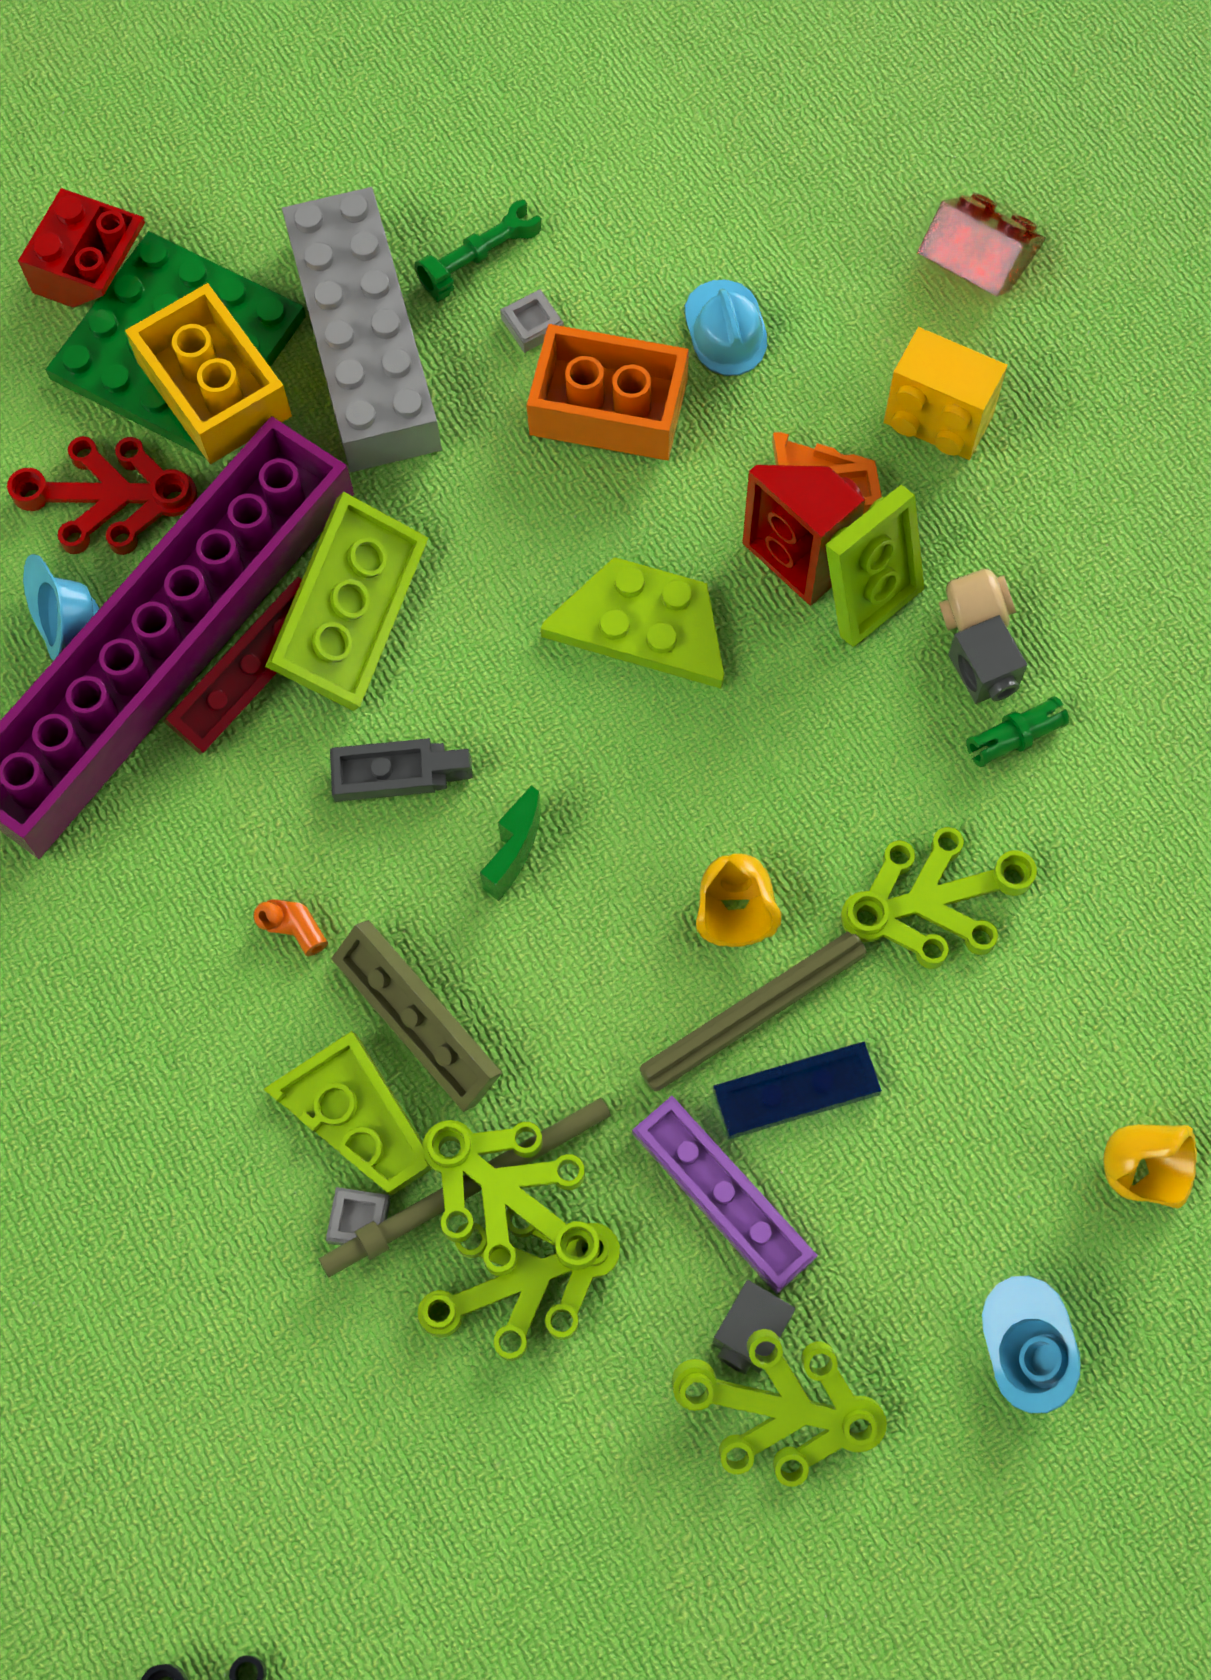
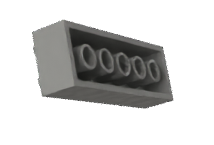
M368 187L282 207L350 473L441 451L437 418L373 188Z

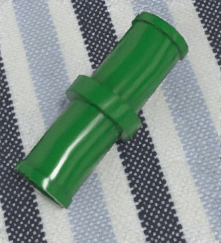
M1055 696L1050 697L1047 701L1022 713L1011 712L1003 717L1002 723L976 736L967 738L966 746L969 754L988 746V748L980 751L979 755L972 758L973 762L979 767H984L989 762L1015 749L1019 752L1025 751L1032 747L1034 740L1058 728L1067 726L1069 716L1066 709L1051 717H1047V715L1054 713L1055 709L1064 704L1059 698Z

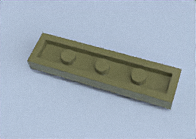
M369 920L356 924L331 959L460 1109L465 1112L475 1107L502 1074L501 1070Z

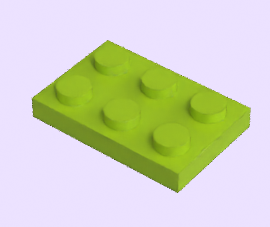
M901 484L887 496L877 499L868 511L851 525L838 530L825 545L839 634L852 647H855L925 589L915 494Z

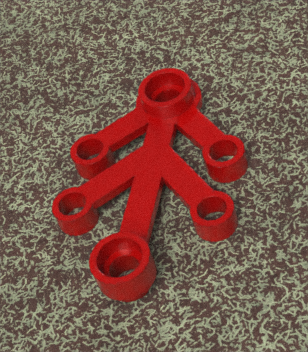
M85 436L77 437L70 442L68 454L75 467L82 470L88 469L101 483L46 482L39 470L29 467L15 471L7 482V490L17 507L26 511H37L43 508L47 502L96 503L75 521H68L59 528L58 539L63 549L70 554L84 552L90 545L89 535L129 503L143 505L124 522L118 521L111 524L105 534L111 550L119 555H126L134 551L138 544L137 536L162 515L170 517L180 516L197 500V488L192 478L179 470H163L146 454L142 442L135 437L121 439L115 447V454L124 469L137 470L148 483H129L99 453L95 442ZM81 450H91V452L87 456L77 457V454ZM138 450L135 456L130 458L124 457L127 451ZM37 490L34 495L25 497L29 491ZM172 492L181 493L179 496L175 498L166 499L167 496ZM71 534H81V537L75 542L67 541ZM120 534H129L128 539L124 542L118 543L114 541Z

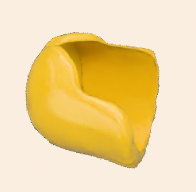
M734 853L715 859L707 866L700 885V903L696 919V929L700 936L707 942L722 947H742L762 942L765 938L772 937L781 925V912L775 901L768 871L758 859L747 854ZM721 900H749L744 909L728 910Z
M1140 1124L1118 1128L1109 1137L1103 1158L1105 1176L1109 1185L1118 1195L1128 1200L1147 1201L1172 1208H1181L1188 1200L1196 1175L1197 1149L1193 1128L1188 1125ZM1141 1159H1145L1149 1174L1135 1185H1132Z

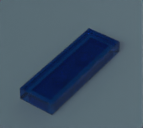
M865 1041L713 1085V1093L728 1140L880 1095L882 1091Z

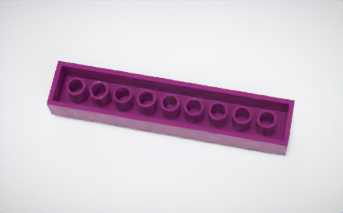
M272 416L263 424L0 720V831L40 860L322 533L337 497L343 491L354 496L346 464Z

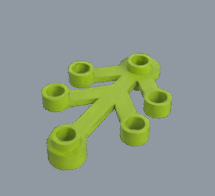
M943 827L935 833L931 843V853L911 891L908 894L888 899L899 875L910 871L915 860V851L908 842L902 840L893 841L885 849L883 865L869 891L854 893L845 901L841 911V923L846 932L856 934L862 942H873L884 937L914 952L919 964L928 969H936L943 965L949 953L947 941L937 934L925 936L897 919L915 914L963 938L970 952L976 955H985L993 950L998 940L996 927L989 921H976L946 905L996 891H1001L1010 896L1022 895L1031 888L1036 878L1037 867L1035 861L1023 851L1012 850L1005 852L999 857L993 870L937 885L949 862L955 860L960 855L964 845L963 836L957 829ZM942 838H950L955 842L956 848L951 851L944 850L940 847L938 841ZM895 851L903 852L907 856L908 861L904 864H896L891 860L890 854ZM1008 870L1016 871L1020 874L1022 881L1017 884L1010 883L1005 879L1004 872ZM862 911L871 912L875 916L876 921L871 925H864L858 920L857 914ZM979 930L986 932L990 937V943L978 944L974 941L972 933ZM928 944L936 945L941 951V956L934 959L929 958L923 952V947Z
M446 1120L439 1122L426 1133L422 1150L427 1164L433 1170L441 1173L445 1212L442 1214L440 1225L443 1234L448 1240L463 1242L469 1239L474 1232L475 1225L472 1214L465 1208L464 1173L482 1187L487 1246L483 1252L485 1267L491 1274L505 1276L514 1270L517 1263L515 1248L509 1242L506 1206L555 1244L556 1255L564 1266L574 1270H581L595 1262L599 1254V1237L592 1226L581 1221L566 1224L521 1189L556 1184L563 1190L577 1189L585 1178L584 1164L579 1157L573 1154H564L555 1161L494 1168L479 1155L513 1150L520 1157H533L539 1153L543 1144L542 1133L539 1127L532 1122L525 1121L516 1124L511 1129L473 1133L465 1124L459 1121ZM522 1132H531L536 1136V1141L531 1147L523 1148L516 1143L518 1135ZM447 1141H455L460 1145L459 1152L453 1157H445L440 1153L441 1146ZM565 1164H572L578 1168L579 1173L575 1179L568 1181L560 1178L558 1175L559 1169ZM457 1215L465 1217L468 1220V1224L462 1232L454 1233L447 1228V1224L452 1217ZM580 1239L586 1242L588 1245L587 1252L581 1257L570 1255L567 1251V1246L571 1241ZM497 1249H505L510 1253L509 1262L501 1267L495 1266L490 1262L492 1252Z
M508 1208L506 1215L510 1233L520 1238L532 1235L555 1246L553 1242L531 1225L524 1229L516 1228L512 1224V1218L515 1213ZM468 1223L461 1225L456 1233L462 1232ZM474 1223V1232L479 1233L482 1237L480 1245L471 1250L464 1248L461 1242H455L459 1253L464 1257L483 1258V1252L487 1246L486 1231L481 1225ZM587 1223L597 1232L599 1243L603 1246V1252L592 1265L581 1270H574L564 1266L559 1261L556 1253L542 1259L514 1247L517 1263L511 1273L505 1276H498L454 1295L444 1290L430 1292L419 1304V1322L428 1334L439 1338L448 1337L459 1329L464 1315L520 1293L507 1325L501 1327L496 1332L493 1341L494 1348L502 1359L515 1361L520 1359L527 1350L528 1341L526 1336L550 1280L571 1272L560 1304L551 1307L545 1317L546 1328L552 1337L559 1340L569 1339L578 1330V1313L593 1278L609 1274L618 1263L620 1245L617 1236L610 1228L603 1224ZM580 1239L571 1241L567 1246L568 1253L574 1257L583 1256L582 1248L586 1242ZM497 1249L490 1256V1262L500 1266L506 1265L510 1260V1253L505 1249ZM439 1302L447 1304L450 1312L444 1321L435 1322L430 1319L429 1312L434 1304ZM559 1312H566L573 1319L572 1326L563 1332L557 1331L552 1327V1318ZM508 1333H515L521 1338L520 1348L513 1353L503 1351L500 1346L501 1339Z
M760 1329L752 1333L747 1341V1350L752 1363L759 1368L765 1369L779 1393L717 1380L713 1368L705 1361L699 1359H690L682 1362L676 1367L672 1375V1388L675 1399L685 1409L699 1411L711 1404L770 1417L742 1435H730L721 1442L719 1446L721 1464L727 1472L734 1475L744 1474L749 1471L753 1466L756 1454L805 1425L825 1430L797 1448L789 1446L780 1449L773 1458V1468L778 1481L788 1487L802 1484L808 1477L809 1467L839 1449L844 1448L851 1452L869 1451L882 1441L886 1433L887 1420L881 1406L872 1398L854 1396L838 1370V1361L832 1347L825 1342L816 1341L807 1345L802 1352L801 1361L806 1374L813 1380L821 1381L834 1406L810 1400L783 1356V1347L778 1335L768 1329ZM767 1341L775 1345L773 1352L767 1356H760L755 1353L756 1347L762 1342ZM825 1354L829 1356L828 1363L822 1368L810 1366V1361L815 1355ZM692 1383L704 1384L706 1390L702 1395L693 1397L686 1393V1389ZM864 1419L869 1422L868 1427L861 1432L854 1433L850 1431L851 1424L856 1420ZM734 1448H742L746 1451V1454L741 1460L732 1461L727 1458L728 1452ZM796 1460L801 1464L795 1472L786 1473L781 1470L782 1465L786 1461Z

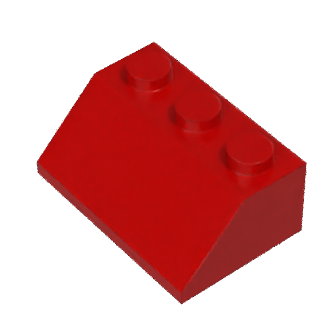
M755 465L749 470L742 544L811 606L832 588L825 545L838 530L848 527L862 516L865 498L859 487L847 477L841 478L829 466Z

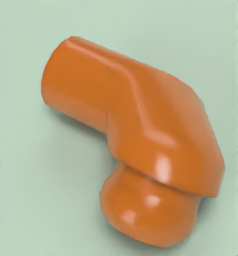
M271 899L260 903L254 910V921L260 929L272 933L293 935L306 956L315 955L328 945L326 938L304 904Z

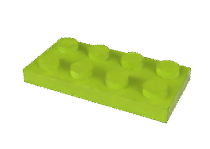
M343 491L334 503L265 667L352 711L358 709L366 694L429 537Z

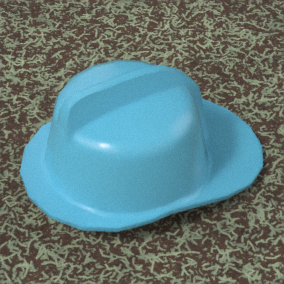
M712 280L699 285L690 293L685 304V319L699 361L710 371L724 376L741 375L753 370L762 361L767 349V333L758 302L753 293L741 283L730 280Z
M31 554L27 557L24 565L23 582L25 597L33 621L46 643L50 658L54 661L96 614L99 607L91 597L86 585L77 581L53 577L43 559L36 554Z
M1012 1276L998 1283L986 1298L982 1312V1322L994 1376L1000 1392L1014 1407L1025 1412H1051L1063 1406L1074 1394L1080 1378V1351L1076 1344L1066 1307L1060 1295L1050 1285L1032 1276Z

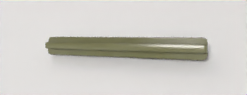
M844 933L649 1059L640 1067L644 1081L652 1090L660 1091L857 963L867 953L861 939L856 934Z

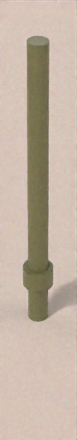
M599 1098L541 1131L543 1144L541 1150L535 1156L523 1158L515 1154L513 1150H509L488 1161V1163L494 1168L526 1165L611 1116L610 1111L603 1099ZM534 1135L518 1145L523 1148L531 1147L536 1141V1136ZM465 1174L463 1177L464 1197L466 1200L481 1191L482 1187ZM443 1188L378 1225L374 1221L354 1231L355 1238L318 1258L327 1277L335 1275L366 1256L369 1260L374 1259L388 1251V1244L445 1212Z

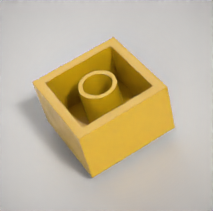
M918 327L893 372L883 423L892 426L901 435L917 437L935 445L937 449L947 455H958L970 461L993 418L1008 365Z

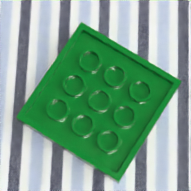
M148 231L117 272L104 296L97 299L45 370L50 380L204 457L137 363L125 330L208 283L271 367L305 319L304 306Z

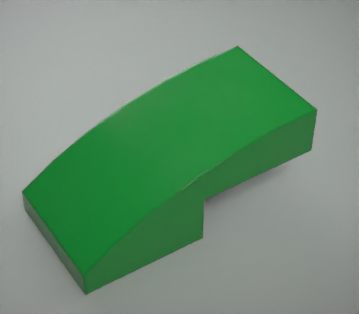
M532 785L498 822L500 838L505 845L480 872L483 889L497 901H500L521 872L536 838L540 822L541 803L539 791Z

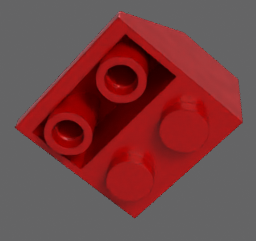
M61 188L18 259L32 293L72 308L104 296L146 223L144 217Z

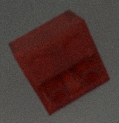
M973 192L971 197L960 195V197L941 202L917 253L998 297L1012 289L1042 247L1046 237L1035 232L1037 224L1018 214H1012L1011 218L995 211L998 205L995 201Z

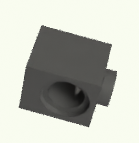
M1000 615L956 633L948 654L975 704L992 698L993 701H1000L1014 694L1020 687L1019 685L1028 665Z
M747 1279L714 1336L712 1345L721 1350L717 1358L742 1374H746L749 1368L760 1373L762 1368L752 1363L747 1350L749 1337L757 1330L768 1329L775 1332L780 1339L796 1308ZM767 1341L762 1342L756 1347L755 1353L760 1356H767L772 1353L775 1345Z

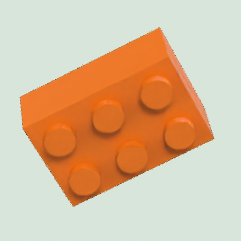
M548 324L527 401L529 435L669 461L688 381L689 349Z

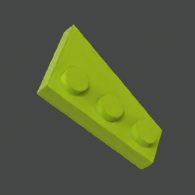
M350 1031L263 1089L392 1196L432 1170L424 1158L421 1138L359 1037L353 1031Z

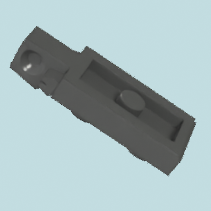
M430 738L330 749L332 797L335 802L434 793L435 790L447 789V782L473 778L472 758L469 749L445 751L443 743H431Z

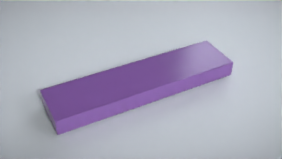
M670 1096L632 1130L634 1137L776 1295L817 1258L818 1255L673 1096Z

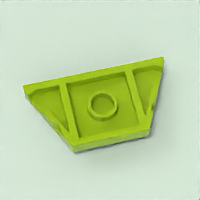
M613 557L542 623L540 628L541 637L720 689H722L724 683V670L708 585L702 581Z

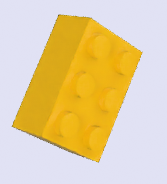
M208 283L125 330L137 363L209 464L216 462L246 444L271 416L280 422L292 417L284 385Z

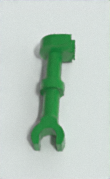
M524 199L517 200L512 203L508 214L498 225L481 235L473 233L463 239L462 246L440 259L428 254L416 261L414 264L415 271L421 284L438 303L448 297L451 291L454 290V280L451 277L453 272L472 261L476 264L488 258L490 250L509 239H529L535 237L541 231V217L537 215L530 220H521V218L527 215V202Z

